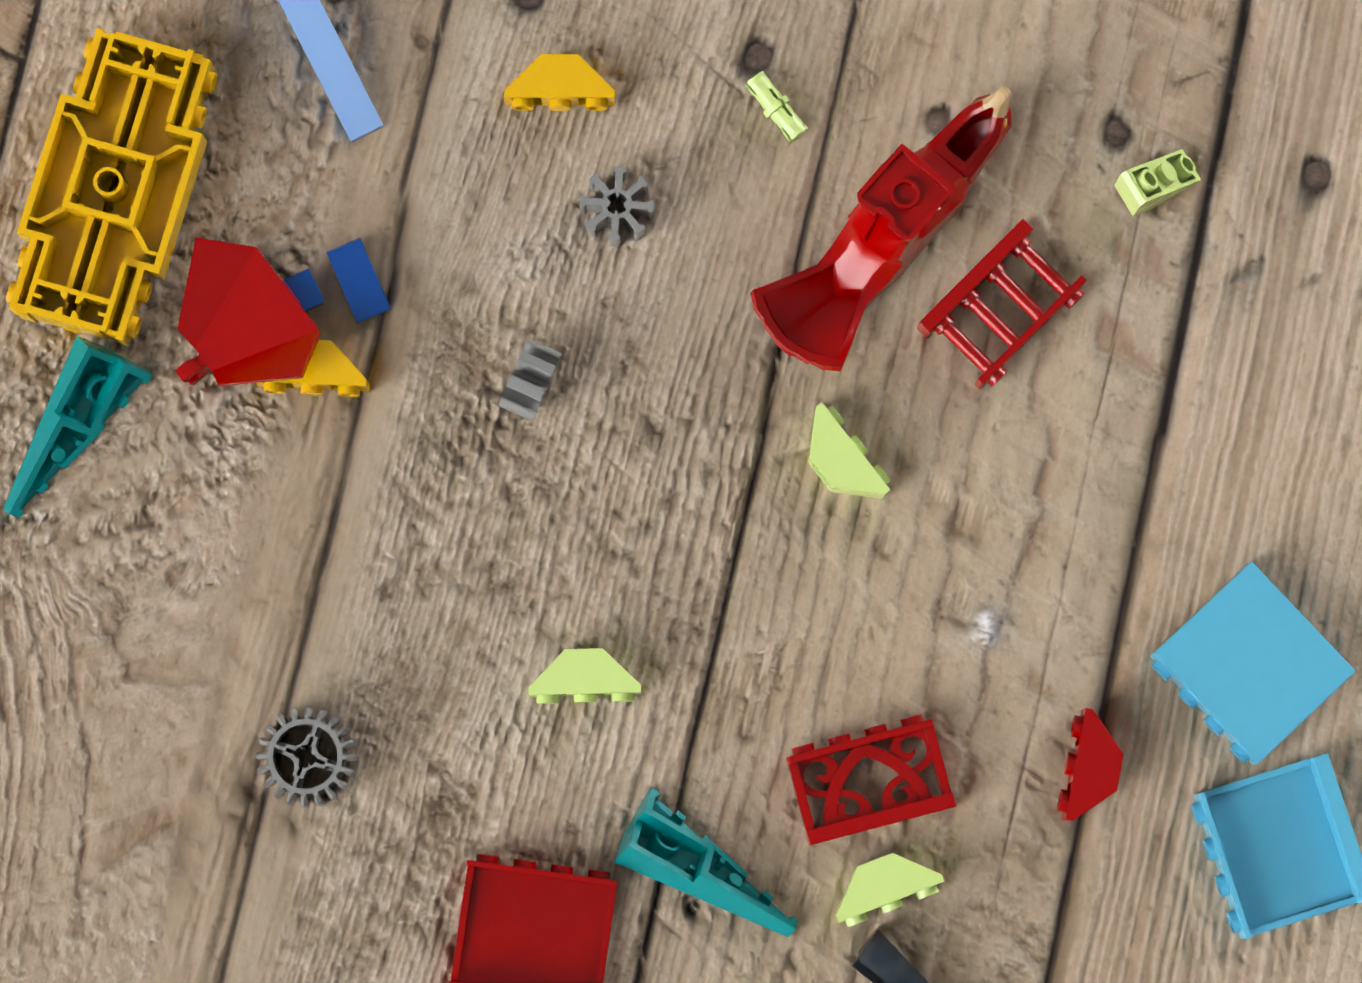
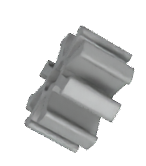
M614 167V189L610 190L603 183L599 173L594 174L589 179L590 190H595L602 199L587 198L585 195H581L580 211L583 215L586 212L599 213L591 221H586V230L592 238H596V233L609 223L611 225V234L608 235V245L610 247H620L621 237L619 231L622 225H625L634 235L635 241H639L645 235V226L639 224L633 216L648 217L652 220L654 218V201H636L643 194H648V183L642 176H639L638 181L627 191L623 190V182L626 180V169ZM617 200V204H619L620 201H623L624 212L617 214V210H615L614 214L611 213V202Z
M527 339L501 397L499 407L533 421L562 353Z

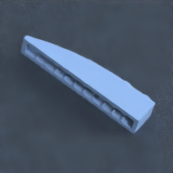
M278 0L350 142L352 143L384 127L320 0Z

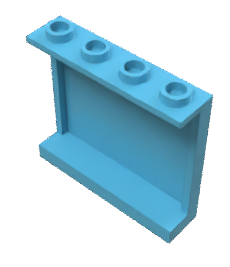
M1252 561L1240 569L1219 592L1157 650L1149 655L1155 661L1151 665L1155 672L1165 681L1171 678L1180 688L1177 692L1179 697L1190 708L1193 709L1197 706L1206 715L1203 719L1206 726L1217 736L1223 734L1232 743L1229 749L1242 763L1245 764L1249 761L1252 765L1259 764L1356 672Z
M1328 753L1193 795L1195 803L1191 804L1194 819L1197 825L1203 824L1207 839L1203 840L1204 850L1209 861L1215 860L1219 875L1214 876L1220 896L1227 897L1231 911L1226 912L1227 920L1232 933H1239L1240 939H1249L1266 931L1355 903H1362V854Z

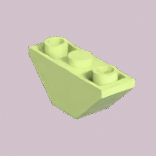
M1181 149L1124 171L1114 186L1132 216H1136L1153 209L1198 183L1201 179L1196 172L1194 162Z
M822 402L819 403L814 411L808 464L830 492L883 499L890 492V488L887 486L891 482L889 477L878 464L872 467L864 456L868 451L856 435H853L851 438L841 427L845 424V421L833 406L827 409Z
M603 648L564 649L528 687V696L537 697V704L559 703V697L574 696V703L597 702V696L611 695L612 702L634 701V695H642L641 684Z
M890 853L855 867L834 916L837 923L846 921L847 927L868 920L866 912L881 907L882 912L886 913L904 906L902 898L916 893L918 900L939 892L937 884L945 881L942 874L897 854Z

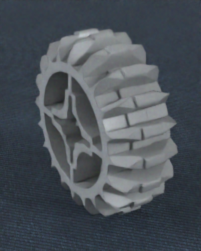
M311 706L305 707L304 718H300L297 708L290 709L292 718L290 722L287 721L285 716L279 714L276 718L282 727L277 730L274 726L268 724L265 729L274 735L270 741L261 737L258 741L259 744L268 747V752L256 753L257 759L267 760L268 765L260 766L257 769L258 773H271L272 775L264 781L263 785L266 788H270L277 783L279 786L273 796L280 799L286 791L289 792L287 804L291 806L295 804L297 797L301 796L302 808H309L311 796H314L317 806H323L324 798L322 794L325 792L331 800H336L338 796L333 787L336 784L343 790H347L349 787L345 781L341 780L343 773L354 777L356 771L346 768L347 761H358L357 755L347 754L346 749L356 747V741L348 740L344 742L342 739L351 732L350 728L345 726L337 731L335 728L340 723L341 718L336 715L326 723L328 711L323 708L318 712L317 718H313L314 712ZM312 726L310 734H307L304 742L294 746L282 742L293 730ZM323 730L331 736L335 743L337 762L324 757L320 751L322 740L320 737ZM306 747H312L311 754L325 763H308V767L304 768L302 767L303 760L298 758L297 755L291 754L290 750L297 752L303 750L306 752ZM278 753L288 756L294 763V772L292 774L294 777L291 784L282 776L279 770ZM320 768L333 772L322 784L312 788H302L304 781L308 779L313 770Z

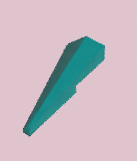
M76 336L4 505L5 511L9 515L20 518L24 514L22 511L23 507L37 493H44L49 487L47 482L61 467L66 469L105 428L103 423L119 407L123 409L130 402L128 397L142 382L147 384L153 375L109 348Z
M651 787L622 836L614 862L789 937L796 930L798 919L794 916L788 919L771 903L774 899L773 896L767 891L760 893L746 880L748 873L706 835L700 838L684 823L686 817L679 810L673 813L658 799L660 793Z

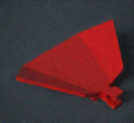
M195 238L177 330L196 349L199 355L184 362L175 370L181 380L185 383L189 382L190 385L194 386L210 370L219 386L303 378L318 343L320 330L303 309L302 303L282 277L278 276L257 247Z

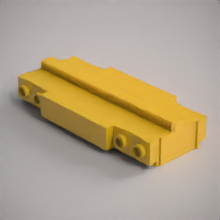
M97 28L94 38L89 37L85 45L84 58L87 60L83 72L79 71L74 80L73 93H76L75 97L60 94L17 229V234L24 241L29 242L28 246H23L20 251L17 265L21 269L17 282L12 281L8 288L6 301L10 303L8 308L21 319L36 323V320L62 327L67 331L81 335L86 334L104 340L110 338L117 340L121 345L129 346L131 338L135 339L138 336L142 318L138 317L141 303H147L152 292L153 283L149 281L150 277L165 280L207 145L206 138L202 133L196 132V128L201 129L204 125L207 108L203 107L207 93L212 94L214 92L218 73L214 72L215 68L209 59H206L202 54L195 53L194 50L188 49V51H184L121 32H116V34L110 32L108 34L105 30Z

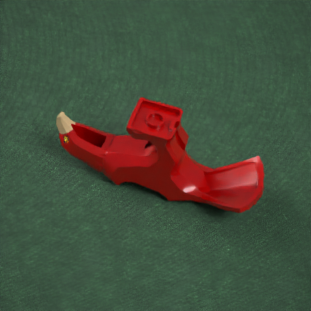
M1003 86L993 94L977 97L931 141L915 153L901 144L894 154L881 164L857 192L859 203L848 215V222L817 265L752 290L750 295L754 306L753 310L763 322V327L779 348L789 356H794L806 364L810 363L823 371L841 372L866 308L877 296L904 274L906 269L949 220L956 216L964 204L970 186L974 185L985 164L1011 128L1012 117L1009 104L1012 92L1007 87Z

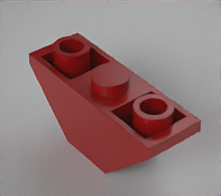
M1085 708L1081 710L1080 716L1074 715L1070 737L1076 738L1074 753H1067L1064 765V774L1069 775L1067 790H1060L1057 811L1063 812L1062 821H1074L1115 793L1118 788L1124 754L1093 709Z

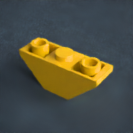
M541 54L504 89V99L506 106H512V109L516 111L534 110V106H549V109L553 111H568L571 109V106H586V110L605 111L608 109V106H615V90L579 54Z
M318 340L303 378L256 383L258 387H264L263 392L271 394H285L286 388L301 389V394L313 396L323 395V390H338L337 395L343 397H359L360 391L369 392L370 386L367 379L331 340Z

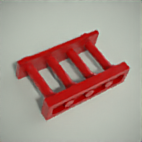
M1024 219L917 326V329L926 338L934 331L938 335L943 334L983 373L975 383V386L979 389L986 383L993 387L1007 373L1003 366L1064 305L1071 309L1085 294L1081 288L1087 280L1082 275L1070 285L1030 246L1032 242L1028 237L1034 228ZM1011 254L1016 258L1020 256L1060 295L1046 311L1004 272L1006 267L1002 263ZM985 280L990 284L995 282L1035 321L1020 337L978 297L980 293L976 289ZM960 305L964 309L969 308L1009 347L994 363L952 323L954 319L950 315Z

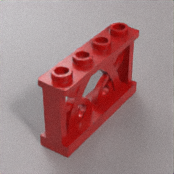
M922 714L900 720L902 727L887 731L886 724L864 729L866 736L851 740L850 734H844L828 739L829 746L815 750L813 743L792 748L793 756L786 757V762L809 846L956 807L932 719L924 721ZM908 737H917L926 746L924 759L913 768L906 764V762L913 758L915 748L910 753H905L901 749V742ZM892 739L890 752L869 745ZM852 749L840 763L839 767L837 762L829 756ZM863 757L880 762L898 774L887 784L883 791L881 799L882 811L875 813L871 804L864 796L851 790H842L851 770ZM822 762L826 765V773L823 776L815 775V777L820 782L830 783L828 790H815L805 782L804 771L810 763ZM931 762L941 794L935 797L932 796L924 781L917 774L929 766ZM905 780L909 785L902 787L900 790L906 792L907 798L903 802H897L892 797V790ZM806 795L825 798L822 827L815 828ZM839 798H851L857 801L859 805L858 811L854 815H848L844 810L847 803L838 804Z

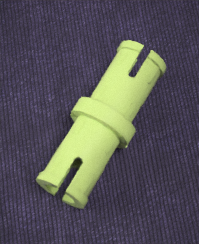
M764 71L759 72L745 84L746 88L755 96L765 110L763 114L767 119L771 118L777 124L790 143L798 139L809 129L788 104L790 102L788 97L780 94Z

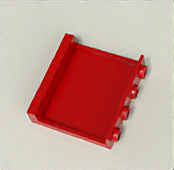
M477 854L476 861L467 860L466 880L451 981L449 983H603L618 881L610 880L611 872L589 869L588 877L573 875L574 867L551 864L550 871L536 870V862L514 859L513 866L498 864V856Z

